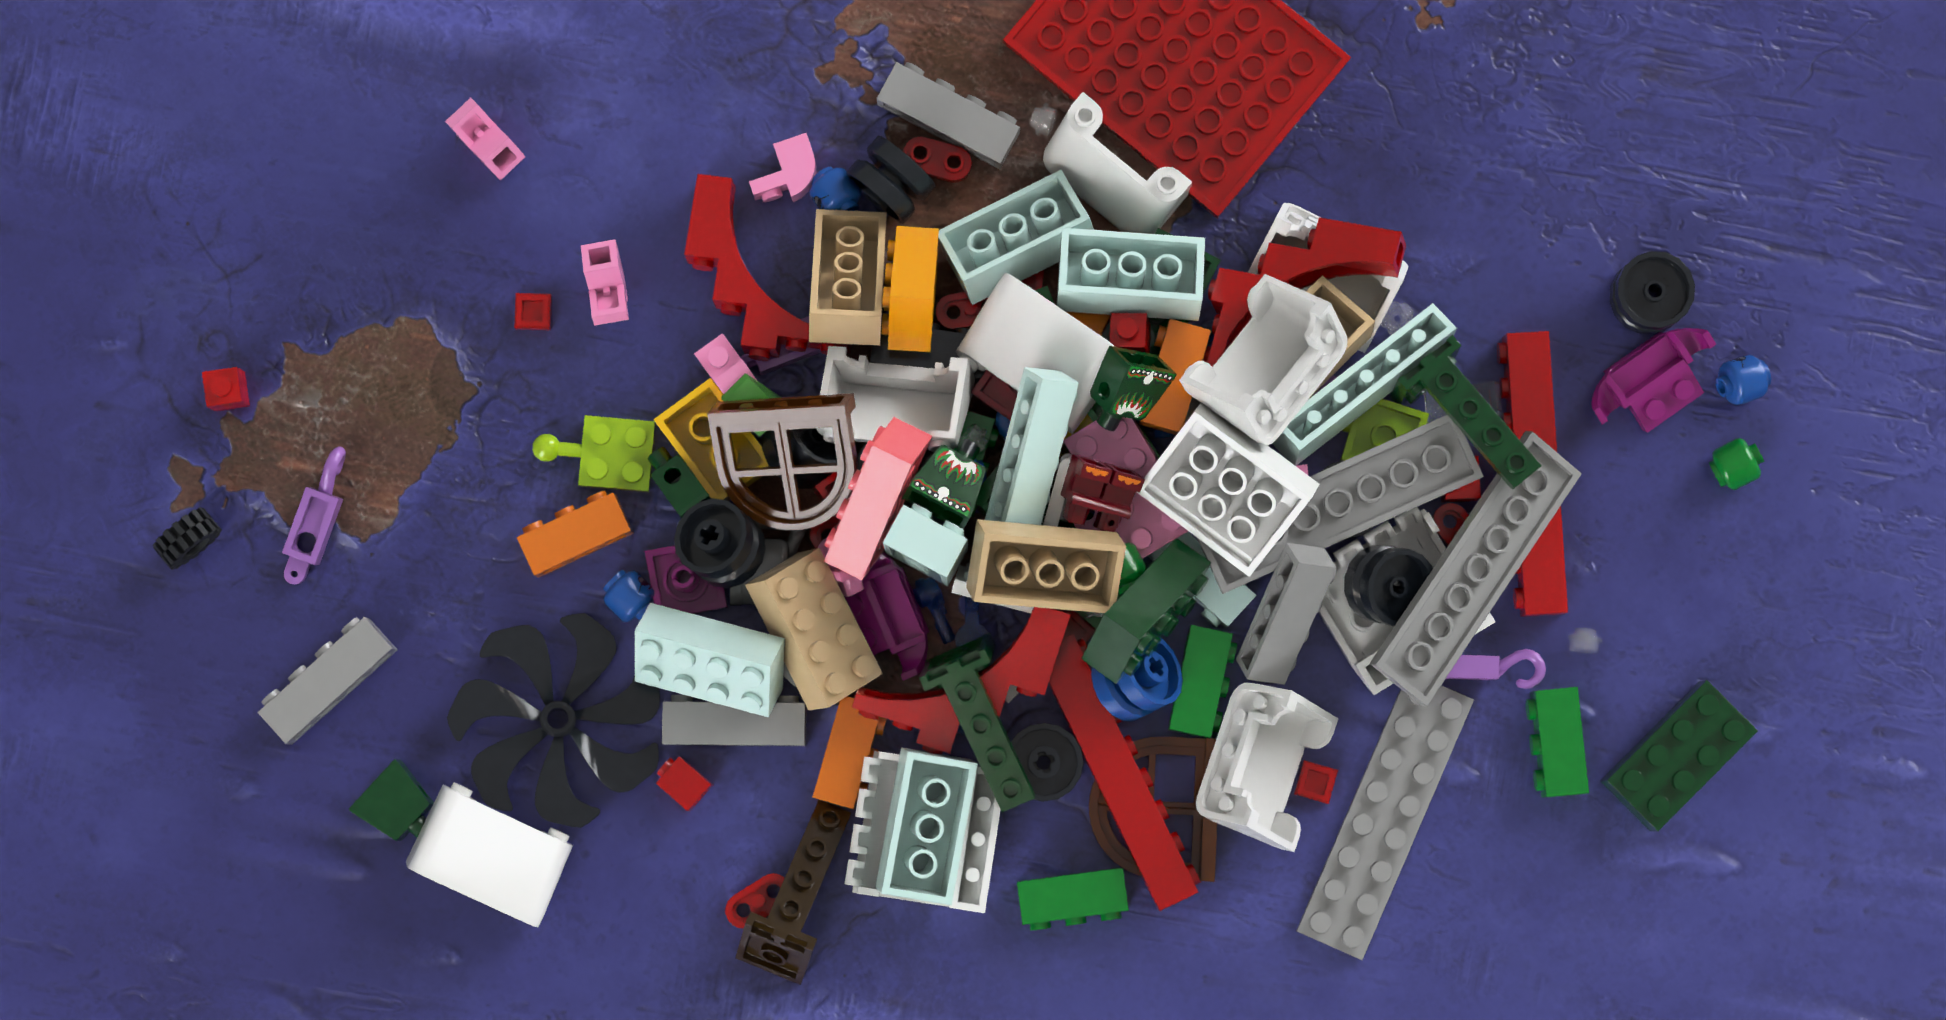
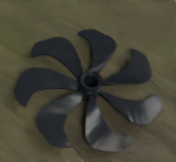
M585 613L567 615L560 619V623L569 630L577 644L575 668L562 701H554L552 672L548 648L539 630L529 625H519L492 632L481 648L480 657L502 656L508 657L517 663L529 676L545 707L540 711L498 684L483 679H475L464 684L459 690L447 716L449 728L457 741H461L470 726L482 718L509 716L540 721L542 727L499 741L478 753L471 766L472 778L487 806L502 811H512L513 806L507 788L509 777L518 762L534 746L549 735L553 737V741L538 779L535 792L536 809L539 815L549 822L581 828L594 820L601 811L599 808L581 802L572 793L565 770L563 737L570 734L592 771L607 788L615 792H628L634 789L657 769L659 761L658 744L652 743L647 748L633 754L614 751L575 727L576 720L626 725L646 723L658 712L660 688L635 682L634 674L630 686L619 695L597 705L574 711L570 705L604 672L615 656L616 641L609 630ZM554 711H563L568 715L569 719L565 727L555 729L548 724V717Z

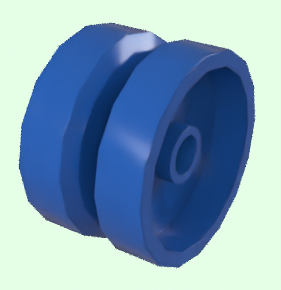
M1160 638L1161 642L1151 656L1148 657L1144 654L1141 657L1143 661L1132 676L1125 674L1117 684L1092 667L1093 688L1098 699L1106 710L1122 721L1133 722L1176 701L1181 693L1183 677L1179 661L1174 651L1162 638Z

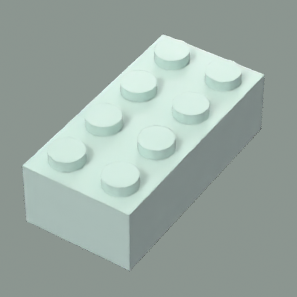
M1059 170L940 229L938 240L948 263L973 305L988 298L1005 273L1022 281L1058 263L1062 228L1094 230L1089 215L1062 170Z
M1062 228L1057 306L1065 312L1111 315V313H1147L1149 318L1199 321L1203 300L1205 238Z
M913 503L911 508L903 505L883 541L886 554L948 587L968 550V539L964 536L965 530L945 520L943 526L933 521L932 512Z
M650 603L635 629V682L769 717L783 690L785 638Z
M901 747L875 886L881 894L952 905L978 763L967 758L944 754L939 755Z

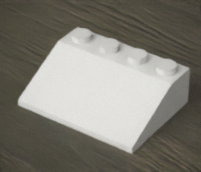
M1200 403L1144 477L1145 481L1140 493H1137L1250 577L1308 504L1320 484L1271 447L1251 439Z

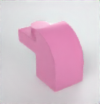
M469 98L445 121L461 141L500 181L526 157L472 98Z
M807 133L773 144L782 170L749 181L755 201L762 199L763 202H770L783 196L782 191L789 190L791 199L795 202L809 192L812 187V179L816 175V162Z
M616 240L581 245L583 272L589 289L591 316L594 326L629 320L627 289Z
M723 333L694 353L723 395L745 373L757 380Z

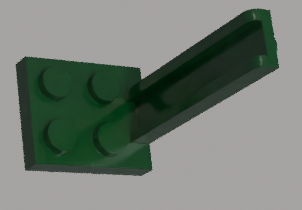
M1452 335L1432 354L1430 353L1423 358L1415 368L1405 376L1402 375L1397 380L1390 397L1395 403L1402 405L1408 401L1411 405L1428 391L1511 489H1515L1542 465L1457 368L1455 358L1462 345Z
M988 632L927 659L919 679L925 691L935 686L937 688H944L1001 811L1004 812L1034 799L1035 793L978 674V671L989 666L996 646L991 633Z

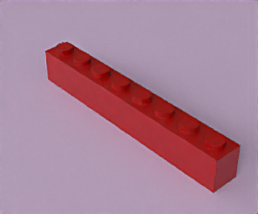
M1549 331L1506 333L1502 337V343H1497L1498 364L1504 365V378L1499 379V393L1501 399H1506L1507 412L1502 413L1501 419L1518 439L1521 438L1525 431H1532L1557 452ZM1561 506L1515 573L1518 574V588L1513 589L1514 608L1520 609V617L1563 615L1568 613Z
M1074 634L1062 640L1048 684L1077 743L1081 747V752L1158 911H1161L1198 893L1195 885L1201 883L1192 863L1186 866L1180 855L1181 852L1185 851L1178 833L1176 831L1170 833L1164 820L1170 817L1161 799L1154 801L1148 789L1153 787L1154 784L1145 767L1139 769L1133 756L1138 754L1135 744L1130 735L1123 737L1117 725L1123 721L1110 714L1098 699L1093 688L1092 671L1088 663L1081 659L1087 648L1083 638L1077 641Z

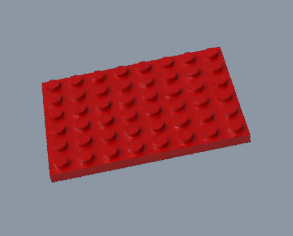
M1036 0L1003 39V43L1073 101L1082 92L1094 100L1102 110V125L1157 170L1162 167H1173L1190 179L1192 185L1188 195L1217 219L1351 59L1346 52L1282 0Z

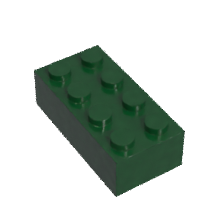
M1176 538L1103 615L1081 659L1115 684L1125 674L1132 676L1143 661L1141 657L1144 654L1149 657L1156 650L1161 642L1159 637L1162 634L1168 637L1179 622L1177 618L1180 615L1186 618L1194 608L1197 601L1193 596H1197L1207 584L1209 578L1205 574L1211 562Z
M1708 680L1699 681L1600 782L1649 831L1658 832L1758 730Z

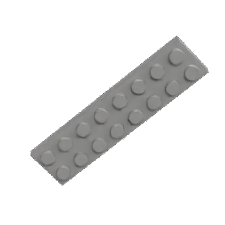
M1446 415L1310 476L1320 484L1316 492L1250 577L1197 538L1206 559L1211 562V571L1221 593L1224 594L1275 571L1286 543L1327 548L1484 476L1466 436L1452 419Z
M1525 431L1519 440L1542 466L1515 489H1511L1498 473L1495 475L1369 663L1420 705L1428 706L1582 474L1532 431Z
M1441 685L1428 706H1424L1416 702L1403 690H1399L1296 929L1297 932L1363 960L1474 699Z

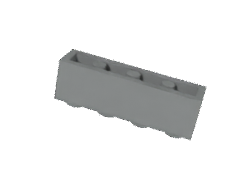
M896 62L877 97V105L952 145L964 148L969 154L1000 170L1020 134V127L1015 125L1017 120L1005 112L998 111L996 115L985 109L986 103L972 95H968L966 98L954 92L955 87L942 79L937 78L936 82L924 77L925 72L912 63L906 62L905 66Z
M1286 543L1236 657V661L1247 680L1285 685L1290 672L1294 670L1300 649L1308 639L1312 622L1316 614L1321 610L1323 598L1329 584L1335 578L1337 567L1325 548Z
M356 617L341 630L344 635L334 644L331 641L324 644L315 653L317 659L309 667L306 668L305 665L300 666L288 677V680L291 682L281 692L275 689L262 700L261 703L264 707L257 713L285 744L293 745L397 651V648L371 619L363 617L359 620Z
M671 695V702H663L662 744L806 746L807 707L805 703H799V696H779L770 716L765 717L709 701L693 702V697L687 695Z

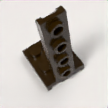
M818 800L768 918L750 912L738 946L736 959L801 985L817 942V938L802 933V929L848 824L851 812Z

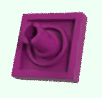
M675 545L645 551L650 583L655 593L653 597L654 604L691 614L728 608L724 588L711 585L683 565L676 554Z

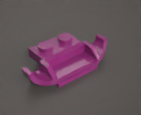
M1681 328L1667 332L1660 331L1604 370L1605 375L1597 384L1591 401L1592 409L1601 424L1606 423L1608 415L1619 406L1624 409L1629 407L1641 429L1648 433L1701 396L1704 391L1688 364L1694 361L1691 357L1694 353L1706 348L1711 349L1716 345L1709 331L1697 328Z
M883 552L863 579L864 589L852 596L844 597L873 655L875 656L889 649L892 655L898 654L902 665V673L900 675L904 681L918 675L923 669L928 652L927 633H929V629L903 567L900 568L890 556Z

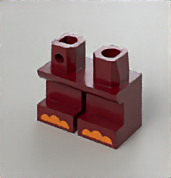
M1072 454L1060 494L1067 500L1063 518L1070 523L1085 525L1089 510L1093 509L1098 511L1093 526L1101 531L1116 532L1122 517L1130 519V505L1135 492L1140 493L1145 479L1133 470Z

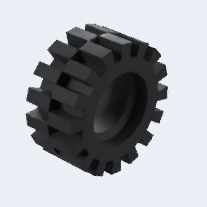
M199 507L197 510L194 509L188 515L186 514L181 517V520L178 522H174L171 528L166 529L163 535L156 539L153 548L171 570L177 569L182 564L188 563L191 558L194 559L198 556L199 552L204 551L209 544H212L215 538L220 535L222 529L204 508Z

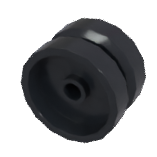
M877 136L867 148L868 157L877 168L868 161L857 159L847 170L846 175L859 185L860 191L870 202L880 210L887 212L889 216L899 223L904 224L915 212L914 203L907 194L915 199L925 200L936 188V184L902 150L884 137Z
M1650 251L1636 256L1616 273L1610 286L1609 302L1614 316L1624 327L1636 333L1655 334L1669 329L1688 313L1694 301L1695 283L1689 268L1679 258L1667 252ZM1648 288L1650 292H1656L1657 297L1650 296Z
M816 428L789 430L794 465L837 463L835 444L825 441L823 435L819 434ZM766 431L762 436V450L766 462L770 467L780 466L774 431ZM832 472L796 474L798 488L812 489L830 476Z
M712 498L701 501L687 510L679 521L674 536L676 554L682 564L715 587L730 588L741 585L750 579L762 564L766 550L764 533L757 522L729 501Z
M1371 545L1359 551L1349 563L1344 576V593L1349 606L1359 617L1371 622L1383 623L1394 627L1433 567L1422 554L1411 549L1397 548L1390 545Z
M1048 723L1030 725L1016 734L1011 744L1035 793V798L1032 800L1041 802L1056 800L1072 791L1081 777L1084 763L1081 747L1074 736L1062 727ZM1040 756H1046L1050 759L1049 768L1045 770L1038 768L1037 761Z

